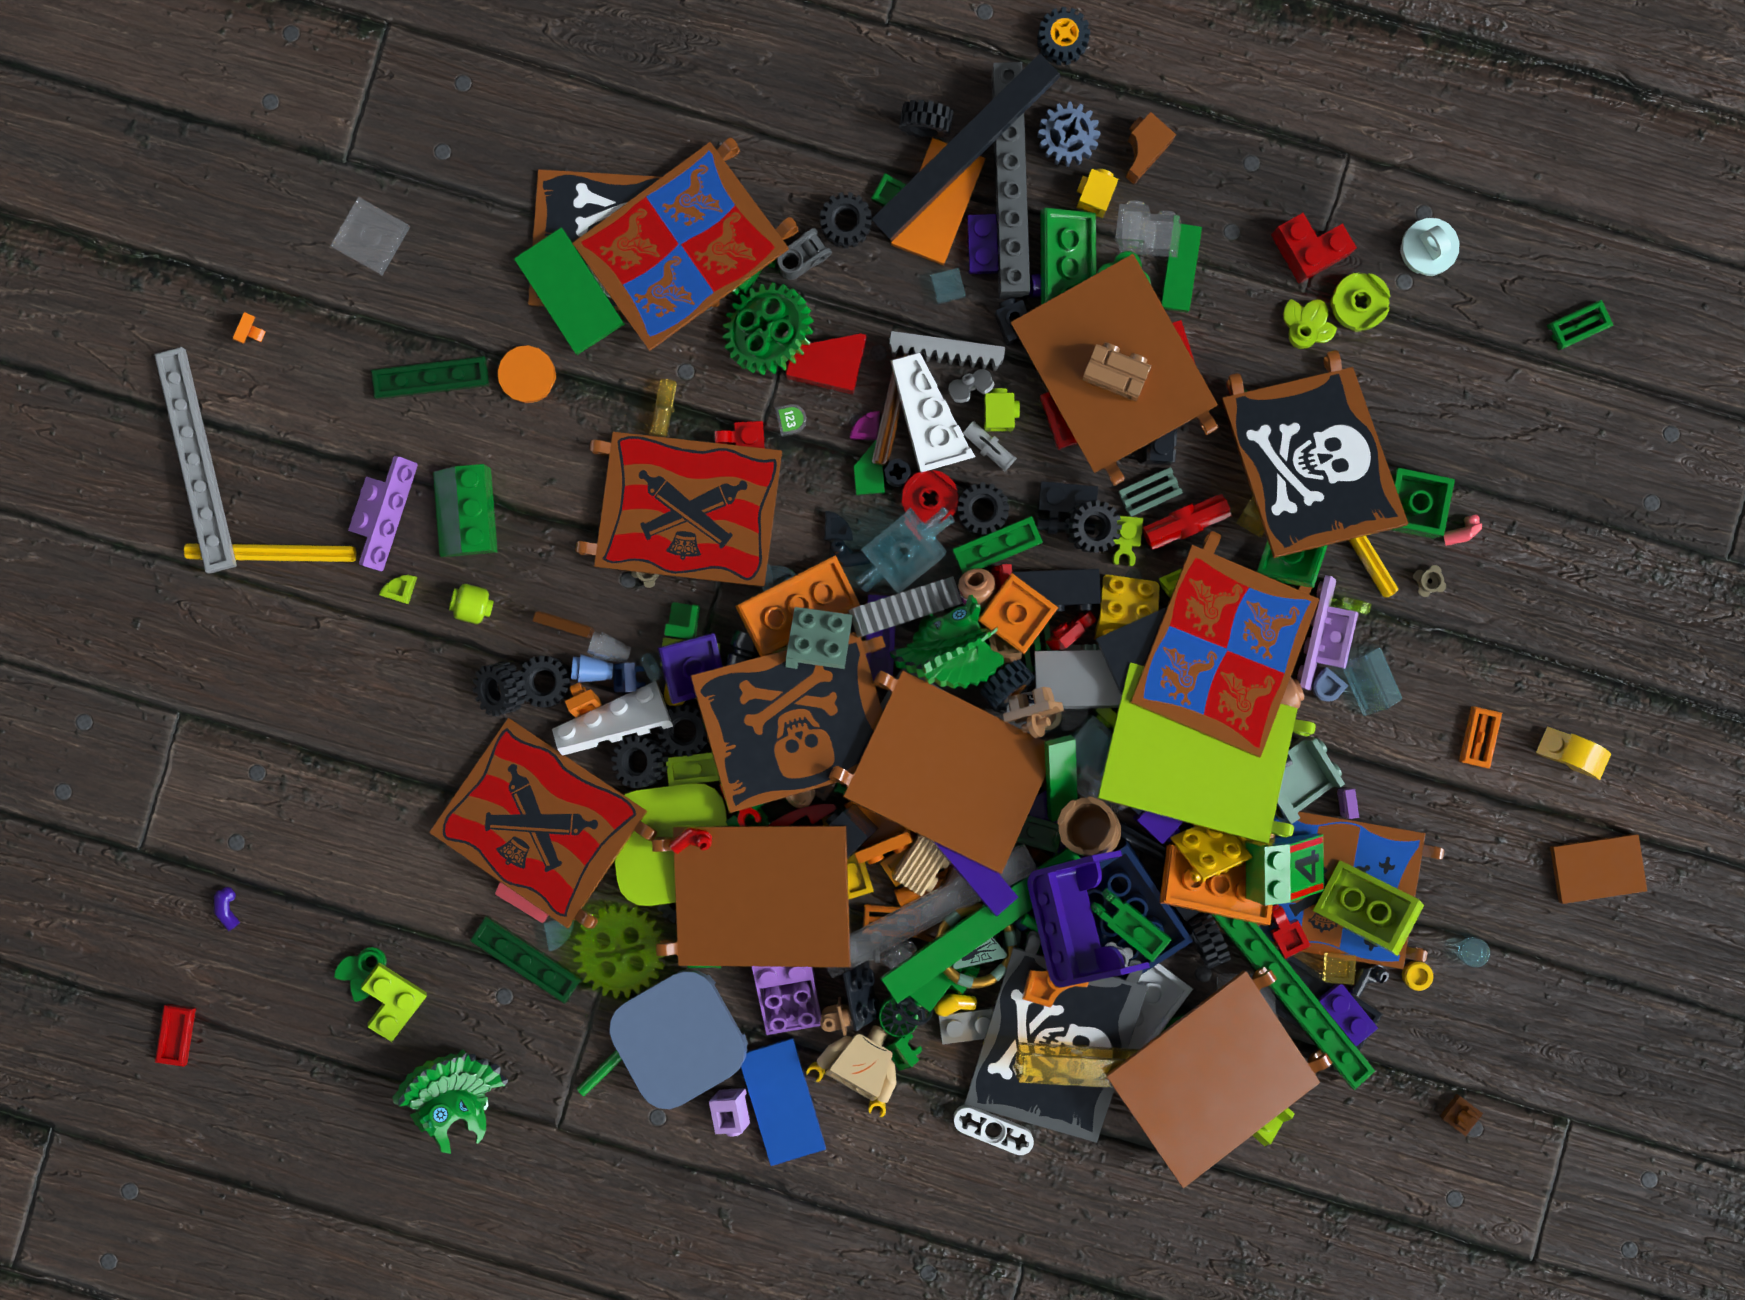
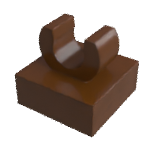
M1456 1094L1440 1117L1464 1136H1467L1483 1113Z

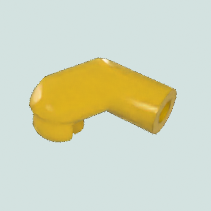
M950 993L943 996L933 1009L937 1015L942 1017L949 1016L960 1009L974 1011L977 1006V999L975 996Z

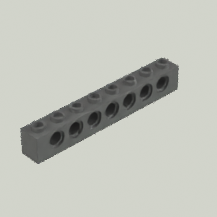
M1022 62L993 63L991 73L992 100L1023 70ZM1023 113L994 141L999 299L1027 298L1030 292Z

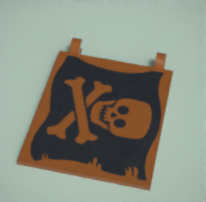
M856 632L850 633L845 669L798 663L797 669L787 668V650L690 676L729 813L837 783L828 778L835 766H839L854 774L882 714V708L875 685L873 684L874 681L866 653L876 652L885 648L883 636L862 641L861 637H857Z

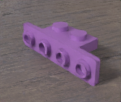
M394 456L386 482L369 477L365 478L348 530L367 537L359 561L360 565L379 571L384 570L418 466L417 463Z

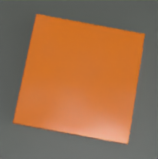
M1011 573L981 613L978 621L989 630L998 627V631L995 634L1016 650L1025 654L1058 607Z

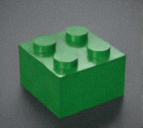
M1402 468L1390 471L1408 521L1407 526L1391 530L1432 539L1444 536L1455 479Z

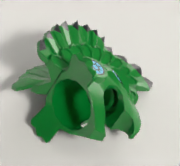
M969 595L965 606L957 607L943 617L937 618V615L934 616L933 614L924 616L919 624V632L917 631L913 635V643L908 644L907 647L890 651V656L895 660L896 667L900 669L906 668L908 673L917 672L918 678L925 677L928 684L936 682L940 687L948 685L953 689L958 686L966 689L969 684L977 686L980 681L987 682L989 675H995L997 668L1004 666L1003 655L992 651L985 642L986 639L998 631V627L990 631L986 628L980 629L978 619L981 607L977 599L973 595Z
M461 1050L457 1055L450 1053L446 1057H438L433 1061H426L423 1066L416 1067L412 1073L407 1075L405 1081L399 1085V1090L392 1098L393 1103L398 1104V1106L407 1105L409 1108L416 1109V1113L410 1114L415 1125L421 1132H428L429 1136L437 1143L440 1152L451 1154L450 1141L447 1136V1130L450 1125L458 1119H462L465 1129L473 1131L476 1136L475 1143H479L486 1132L484 1110H487L488 1097L484 1093L489 1092L491 1088L505 1086L508 1083V1079L500 1075V1066L496 1064L488 1065L486 1059L476 1060L475 1054L466 1053L464 1050Z

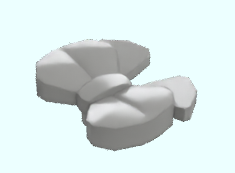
M979 369L974 374L964 375L962 380H953L949 384L948 390L954 402L963 403L970 400V391L977 389L982 394H986L993 389L995 384L989 371Z

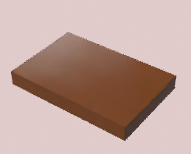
M1639 834L1550 846L1558 901L1561 904L1647 891Z

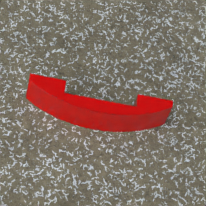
M823 802L796 808L778 817L768 826H789L805 815L814 824L835 811L837 805L835 802Z

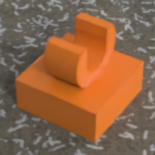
M244 312L233 340L244 344L248 336L262 342L266 331L252 326L255 317Z
M580 682L570 686L573 697L566 700L565 703L569 712L575 718L602 706L600 698L592 689L586 691Z

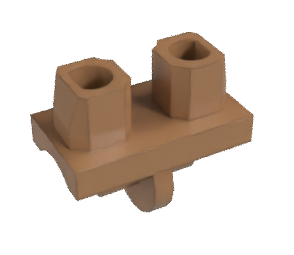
M1040 687L1032 690L1034 705L1029 706L1027 694H1017L1008 697L1010 712L1003 714L1004 722L1015 721L1016 724L1027 722L1021 725L1022 731L1024 733L1030 732L1034 738L1042 737L1045 734V727L1051 724L1048 717L1043 719L1042 717L1064 711L1062 702H1055L1052 690L1049 687Z

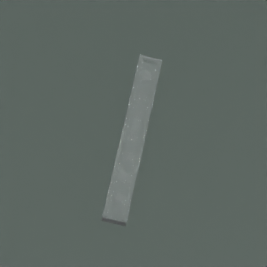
M1024 843L1012 850L1002 874H1000L1009 886L1029 876L1033 871L1038 870ZM960 876L850 934L851 966L826 968L833 979L943 921L954 910L968 908L981 901V899Z

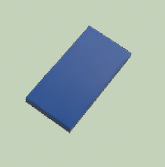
M788 1038L747 1051L741 1068L770 1165H777L826 1150L825 1141L794 1038Z

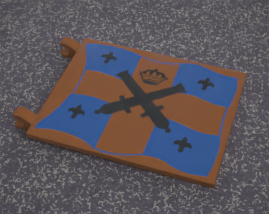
M1300 811L1298 812L1300 819L1292 824L1294 826L1292 836L1323 834L1324 889L1339 860L1415 897L1422 856L1435 859H1443L1444 856L1443 848L1424 845L1426 833ZM1275 815V816H1274V821L1280 822V821L1278 820V818L1276 817V815ZM1323 891L1291 903L1278 904L1284 909L1289 921L1293 919L1299 921L1311 945L1301 952L1398 969L1404 968L1405 958L1425 962L1428 953L1426 950L1407 946L1409 935L1399 955L1396 956L1314 912L1313 910ZM1271 918L1270 925L1260 924L1259 928L1272 944L1277 947L1270 933L1277 926Z

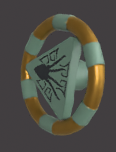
M984 903L966 904L953 910L943 919L935 939L953 927L962 917L969 916L979 909ZM1010 924L1003 929L1007 946L1006 952L992 937L943 971V973L954 983L967 988H983L998 982L1005 976L1013 946L1017 947L1018 944L1013 925ZM1003 959L1002 963L990 974L983 977L973 978L955 970Z

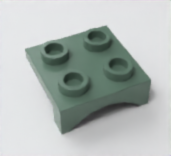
M795 607L786 655V667L797 669L798 663L845 669L853 615Z

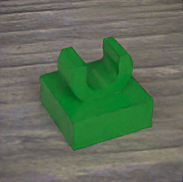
M912 1034L891 1040L884 1046V1048L893 1053L891 1060L899 1071L911 1068L919 1061L916 1055L921 1053L922 1047L918 1046L911 1049L908 1045L909 1040L914 1037Z

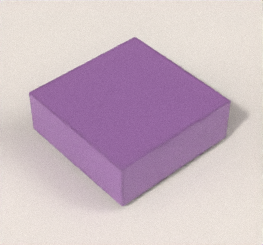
M1348 787L1338 789L1340 815L1347 819L1359 818L1355 789Z

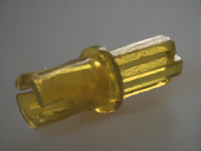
M660 380L656 405H652V408L655 410L650 434L668 437L671 413L675 412V409L672 407L677 383L673 380Z

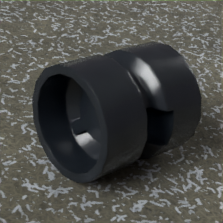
M734 630L730 643L733 650L727 653L723 667L760 657L749 634Z

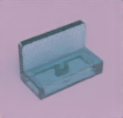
M1380 647L1373 649L1365 655L1348 660L1346 669L1342 668L1363 717L1386 710L1402 700L1401 693Z

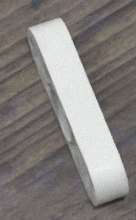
M967 1105L958 1107L954 1113L955 1127L961 1133L1016 1155H1025L1033 1147L1032 1134L1024 1126ZM967 1112L971 1113L972 1120L979 1123L980 1117H983L980 1132L976 1131L977 1125L968 1122L966 1126H963L962 1119L959 1118L960 1115L966 1116ZM991 1122H996L1002 1127V1131L997 1137H989L985 1133L986 1126ZM1007 1128H1011L1009 1131L1010 1135L1019 1138L1021 1134H1024L1027 1143H1021L1020 1147H1016L1015 1140L1007 1137L1006 1143L1002 1141L1006 1137Z

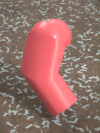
M1467 516L1464 518L1465 527L1445 531V545L1448 546L1471 540L1482 530L1479 516Z

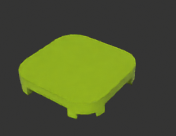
M691 783L636 790L624 795L647 810L641 821L657 831L656 837L673 838L674 826H728L726 823L728 820L727 806L724 798L716 789L706 784ZM634 831L615 859L616 876L620 892L627 900L636 905L652 906L676 903L674 852H652V841L645 839Z

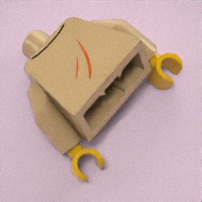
M873 1025L867 1038L859 1033L853 1037L844 1036L824 1050L817 1059V1062L809 1066L806 1075L812 1069L818 1070L820 1075L815 1082L821 1081L824 1074L830 1076L870 1099L869 1113L872 1112L874 1106H880L879 1117H883L886 1113L885 1103L889 1101L896 1086L895 1064L891 1060L893 1053L882 1047L888 1033L883 1028Z

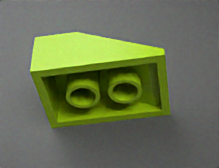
M1339 860L1313 911L1398 956L1424 904L1419 899Z

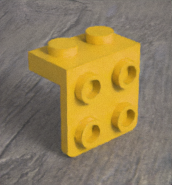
M1105 575L1102 580L1100 616L1095 628L1094 640L1158 611L1159 584L1156 581Z

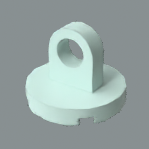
M1425 218L1417 221L1405 231L1400 253L1404 263L1411 271L1426 276H1434L1443 273L1455 262L1459 254V239L1456 231L1447 222L1438 218Z

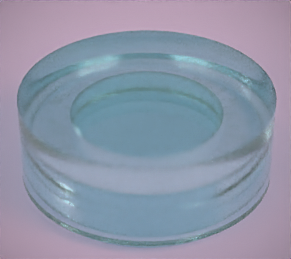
M1470 937L1462 941L1458 954L1463 963L1471 967H1481L1488 962L1490 949L1483 940Z

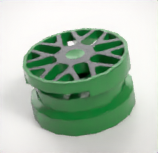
M890 995L883 1001L880 1006L879 1018L885 1032L895 1037L908 1036L914 1032L917 1025L910 1024L901 1017L893 997ZM902 1005L909 1016L919 1020L917 1014L911 1012L906 1005Z

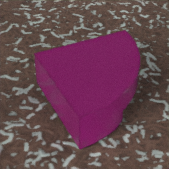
M880 411L870 412L861 417L852 427L850 439L877 440Z

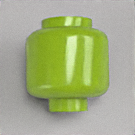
M462 584L459 589L454 588L449 610L453 611V617L457 620L479 624L484 616L490 617L494 601L489 600L487 589L470 584Z

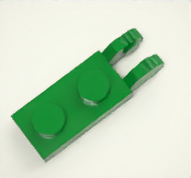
M1105 888L1102 895L1107 901L1115 905L1118 910L1112 916L1102 905L1096 902L1091 905V909L1107 922L1108 927L1153 962L1169 944L1171 938L1129 903L1123 902L1117 895Z

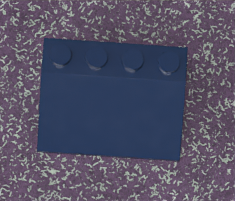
M1125 839L1112 851L1121 850V857L1099 862L1102 872L1101 882L1097 887L1088 889L1087 892L1090 905L1094 902L1099 903L1113 916L1118 908L1107 901L1102 895L1105 888L1109 889L1123 902L1129 903L1171 938L1169 944L1151 962L1108 927L1107 922L1092 910L1100 946L1105 947L1108 942H1115L1119 947L1131 948L1133 951L1131 959L1138 960L1141 963L1149 962L1150 968L1143 969L1142 974H1144L1193 942V938L1172 905L1159 903L1161 889ZM1126 974L1119 975L1118 977L1126 978Z

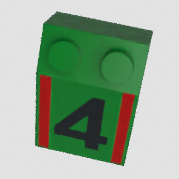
M1323 834L1271 838L1269 844L1254 840L1245 841L1246 849L1253 856L1252 859L1246 861V899L1266 906L1291 903L1324 891Z

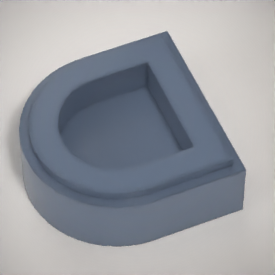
M1324 667L1314 679L1312 691L1315 697L1321 701H1334L1349 685L1329 668Z

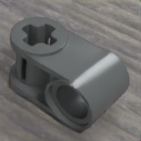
M815 228L800 236L797 241L788 246V251L778 257V271L783 278L794 280L812 267L822 263L832 254L831 249L826 248L817 236L818 231ZM786 259H795L798 262V266L794 269H787L783 266V262Z

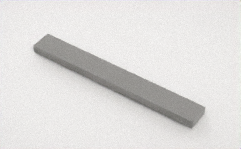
M180 347L154 354L205 572L210 574L236 567L237 564L186 349Z

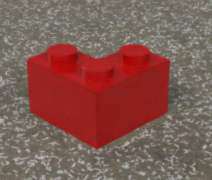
M1304 213L1280 225L1271 234L1299 284L1348 257L1357 249L1343 223L1317 237Z

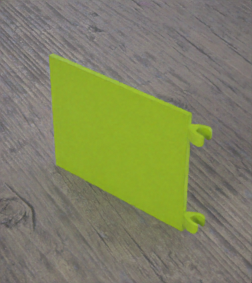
M1130 663L1097 798L1269 844L1271 833L1284 838L1292 836L1294 831L1292 824L1274 821L1292 733L1307 737L1314 734L1316 725L1309 721L1296 720L1298 708L1280 704L1263 753L1259 758L1131 704L1130 701L1144 666Z

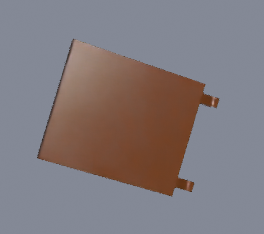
M1134 254L1011 322L1092 471L1095 474L1105 469L1113 486L1123 482L1125 479L1116 464L1118 460L1194 418L1198 419L1205 435L1217 430L1218 426L1210 415L1209 410L1218 406ZM1104 342L1119 347V353L1130 357L1131 353H1135L1147 359L1146 364L1151 365V368L1137 402L1083 381L1084 373L1096 344L1103 346Z
M880 671V673H877L873 684L882 689L889 690L891 695L854 774H851L845 769L835 766L828 778L847 787L843 795L844 798L1002 874L1046 775L1045 741L1040 738H1034L1030 733H1024L1022 729L1004 722V720L905 671L901 672L898 679L893 678L886 672Z
M674 826L673 838L656 837V839L652 840V852L673 851L669 846V842L688 827L705 829L712 836V844L707 850L703 851L700 850V847L689 845L679 854L674 852L677 941L661 940L660 943L656 944L657 956L677 955L678 966H851L846 826Z
M1264 966L1259 968L1252 978L1243 970L1105 1075L1182 1188L1189 1185L1318 1085L1320 1081L1315 1075L1316 1072L1328 1068L1333 1063L1327 1053L1323 1054L1320 1049L1314 1051L1307 1061L1304 1059L1260 993L1261 988L1267 987L1277 980L1270 969L1267 970Z

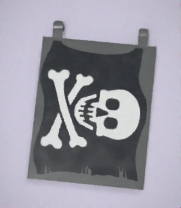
M1031 930L1027 937L1025 950L1013 946L965 1099V1105L1097 1143L1114 1092V1087L1105 1075L1125 1059L1148 985L1138 982L1143 971L1139 970L1126 974V978L1115 976L1088 982L1087 987H1070L1056 997L1051 1008L1023 1000L1022 996L1029 971L1047 970L1044 955L1037 953L1041 943L1039 933ZM1131 959L1128 966L1141 964V962Z

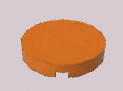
M529 345L518 346L507 352L500 361L498 368L499 384L503 391L516 401L522 403L538 402L550 393L555 383V366L550 357L541 349Z

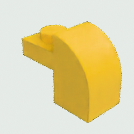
M1548 726L1536 751L1540 756L1565 764L1576 772L1598 780L1601 779L1611 756L1608 750L1590 740L1572 733L1570 735Z

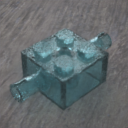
M942 507L940 511L924 523L909 508L872 538L861 549L873 563L870 568L856 577L859 585L870 579L861 588L868 592L885 578L899 594L939 562L947 551L936 539V535L954 523V518L951 514L943 521H940L949 511ZM906 547L909 552L902 554L900 549Z

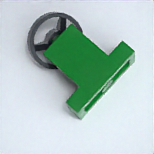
M942 972L909 995L911 998H905L898 1004L896 1003V1008L901 1017L908 1023L917 1026L924 1025L931 1019L933 1008L948 988L955 994H963L967 987L954 983ZM902 1005H906L911 1012L917 1014L920 1020L909 1016ZM925 1009L928 1011L927 1018L925 1017Z

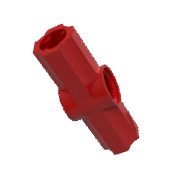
M1220 494L1193 506L1191 504L1169 514L1170 516L1143 527L1142 530L1147 544L1153 550L1179 538L1182 540L1204 530L1203 528L1232 515L1227 500L1223 494Z

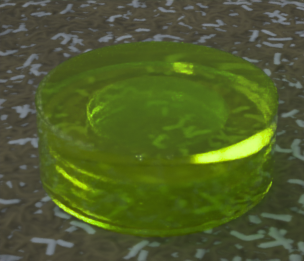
M1343 597L1341 603L1342 609L1356 611L1363 615L1369 614L1372 605L1368 602Z

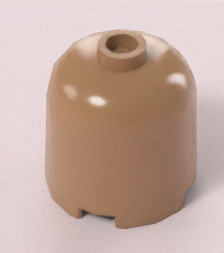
M1094 797L1070 801L1062 809L1058 818L1059 834L1062 843L1070 851L1084 857L1112 852L1117 847L1121 837V825L1116 814L1102 800Z

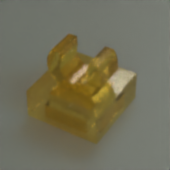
M1324 952L1322 981L1354 985L1356 955Z

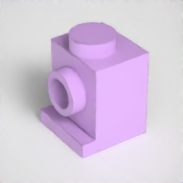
M746 1088L719 1090L709 1101L715 1134H726L730 1137L742 1134L750 1124L745 1100Z

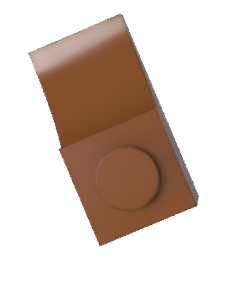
M1152 112L1145 119L1140 116L1129 128L1132 133L1128 142L1133 147L1134 161L1126 178L1132 184H1135L1169 147L1176 136Z

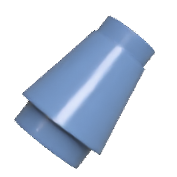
M581 654L580 657H573L571 679L578 680V683L612 680L613 663Z

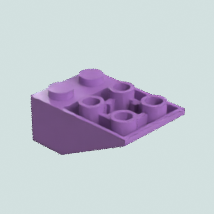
M752 966L767 1035L821 1026V1009L814 967Z

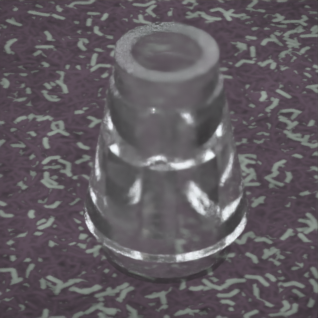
M594 632L587 654L593 655L594 659L626 663L631 647L626 646V644L604 632H601V634Z

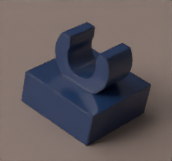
M635 663L613 664L614 693L634 692L636 688L646 686V682H637L635 677L637 672L645 671V667L635 666Z

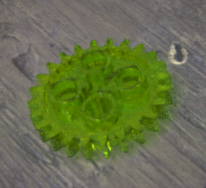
M625 903L621 906L620 911H617L616 906L612 904L610 905L609 913L602 907L598 910L600 918L596 917L598 919L597 925L590 929L581 924L580 927L586 933H578L575 936L576 939L582 942L573 946V950L580 952V955L575 957L573 961L582 962V966L577 970V973L586 972L588 974L583 982L586 983L593 980V991L599 986L603 987L602 996H605L609 990H613L615 999L618 998L621 991L624 992L626 998L631 996V989L640 994L642 992L641 984L649 988L652 985L649 977L658 979L660 976L655 968L663 969L665 966L659 958L666 956L656 955V944L661 941L658 940V936L663 932V929L654 930L653 926L657 920L654 919L648 922L646 920L648 916L647 911L641 916L637 915L638 906H635L631 912H628ZM628 927L635 928L639 933L638 940H628L625 936V929ZM600 932L608 934L610 945H600L597 941V934ZM618 944H620L621 949L640 944L645 945V949L629 950L622 957L620 953H613L604 957L595 956L597 952L615 950ZM631 956H640L644 961V967L642 969L633 968L630 964ZM604 961H610L615 965L616 971L614 974H607L603 971L602 963Z

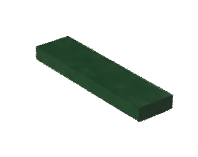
M484 356L371 370L374 398L377 400L489 386L487 360Z
M488 915L483 919L470 939L472 943L564 1004L582 980L580 976Z

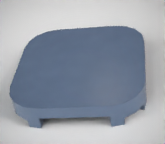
M685 969L675 973L624 1003L615 1011L610 1021V1035L616 1050L642 1096L648 1103L657 1108L672 1109L683 1105L730 1078L741 1068L746 1058L748 1042L745 1033L742 1034L714 985L716 982L710 975H706L698 970Z

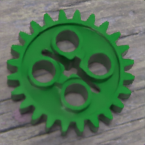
M771 283L769 290L763 284H760L759 292L750 288V297L748 298L741 294L742 303L740 305L737 303L732 304L736 309L735 313L726 314L731 319V323L723 324V327L728 331V333L723 335V338L728 342L725 348L731 353L730 357L743 369L746 368L753 374L757 370L761 375H765L767 368L772 374H776L777 366L786 370V361L788 360L795 364L796 359L794 355L796 353L804 355L803 350L800 348L801 345L810 344L805 335L813 334V330L807 325L813 323L814 320L808 315L811 309L805 304L806 301L793 288L789 290L785 284L778 288L775 283ZM779 307L778 311L773 314L774 310ZM788 331L787 335L782 338V335ZM763 344L762 348L757 351V348Z

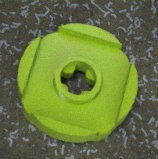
M1353 273L1336 286L1330 299V306L1335 318L1344 327L1354 332L1369 330L1381 323L1389 312L1390 291L1385 282L1374 274ZM1356 295L1359 298L1362 296L1367 298L1365 301L1367 307L1365 309L1362 307L1358 308L1355 305L1356 300L1354 297Z

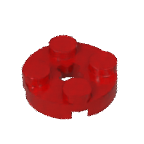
M932 470L914 474L906 482L902 492V506L905 514L913 523L921 527L935 528L945 524L953 517L958 507V493L955 483L948 475L940 471ZM925 492L927 494L932 492L937 494L935 500L938 503L935 506L933 504L924 505L925 499L923 494Z

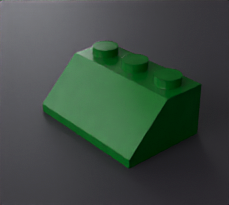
M485 464L454 466L433 472L440 557L498 553L491 468Z

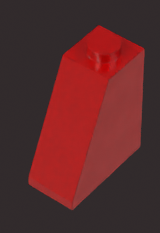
M860 333L814 342L809 345H801L800 348L803 350L804 355L796 353L794 355L796 359L795 364L789 360L786 361V370L784 371H787V379L854 395L867 340L866 334Z

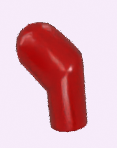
M688 827L669 842V846L676 854H679L689 845L700 847V850L704 851L710 848L712 836L705 829Z

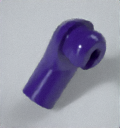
M224 887L214 895V914L224 927L230 931L239 925L240 921L230 910L229 902L233 901L236 895L230 887Z

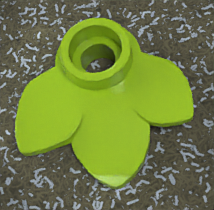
M1292 299L1287 302L1283 312V320L1290 328L1289 340L1294 347L1298 349L1309 348L1315 342L1326 343L1335 335L1337 327L1326 322L1328 308L1323 300H1313L1307 303L1305 307ZM1300 331L1306 333L1307 336H1303Z

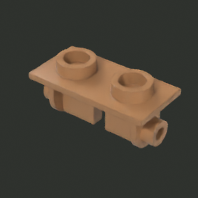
M838 997V1004L827 1006L823 1009L820 1025L824 1031L831 1032L842 1029L843 1036L847 1034V1026H851V1014L848 1003L843 1004L841 997Z

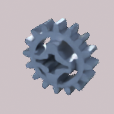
M1068 102L1067 108L1063 109L1059 103L1056 106V113L1049 109L1046 113L1047 119H1041L1039 126L1043 129L1038 131L1037 137L1044 140L1040 142L1039 147L1040 149H1048L1045 155L1046 158L1052 155L1056 157V165L1061 160H1065L1066 167L1070 166L1071 160H1075L1076 164L1080 165L1082 156L1089 159L1092 155L1091 150H1096L1098 142L1095 139H1099L1100 131L1094 129L1098 126L1099 122L1098 120H1090L1093 113L1091 110L1086 113L1082 112V104L1077 109H1073L1072 102ZM1070 117L1069 119L1063 121L1059 120L1061 118ZM1080 122L1085 126L1086 131L1082 130ZM1071 126H1074L1072 136L1064 143L1065 134L1070 130ZM1051 137L1055 138L1058 147L1054 145V143L1051 140ZM1073 148H1078V149H1079V150H1076V151L1067 152L1068 150H1071V149H1073Z

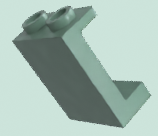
M1302 736L1289 747L1288 754L1293 765L1286 767L1284 770L1275 812L1280 822L1293 824L1300 819L1299 811L1332 787L1341 788L1345 785L1340 777L1342 775L1340 768L1330 761L1326 754L1327 747L1319 738Z

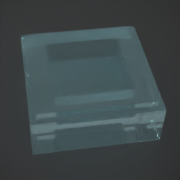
M959 268L931 275L938 304L966 296Z

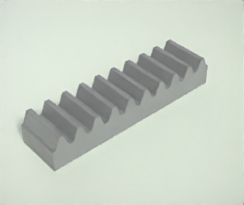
M891 331L889 344L892 357H896L898 351H902L903 356H908L910 352H913V354H924L926 362H929L934 355L936 356L937 363H941L943 357H947L948 365H952L956 358L962 367L966 360H969L971 368H974L976 363L980 362L982 369H986L987 365L991 363L993 371H997L999 365H1002L1005 347L894 331Z
M952 576L855 607L848 611L850 615H853L852 622L859 638L963 603Z

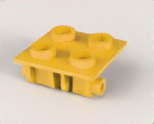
M1198 825L1170 837L1193 867L1190 876L1194 882L1199 881L1203 883L1207 878L1213 875L1219 876L1221 872L1225 873L1234 866L1239 867L1243 862L1253 857L1235 835Z

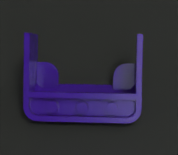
M1121 850L1091 855L1035 870L1028 877V890L1048 974L1052 983L1058 987L1072 986L1150 968L1149 962L1125 967L1120 951L1114 946L1101 947L1087 890L1097 887L1101 882L1102 872L1099 862L1121 857Z

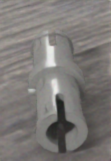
M975 421L963 432V435L981 450L980 454L983 456L987 455L1004 472L1017 459L998 443L999 439L996 436L992 438Z

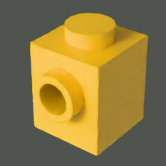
M1091 169L1089 177L1083 176L1077 189L1081 197L1076 208L1085 212L1096 213V216L1103 218L1118 179L1113 177V174L1108 170Z

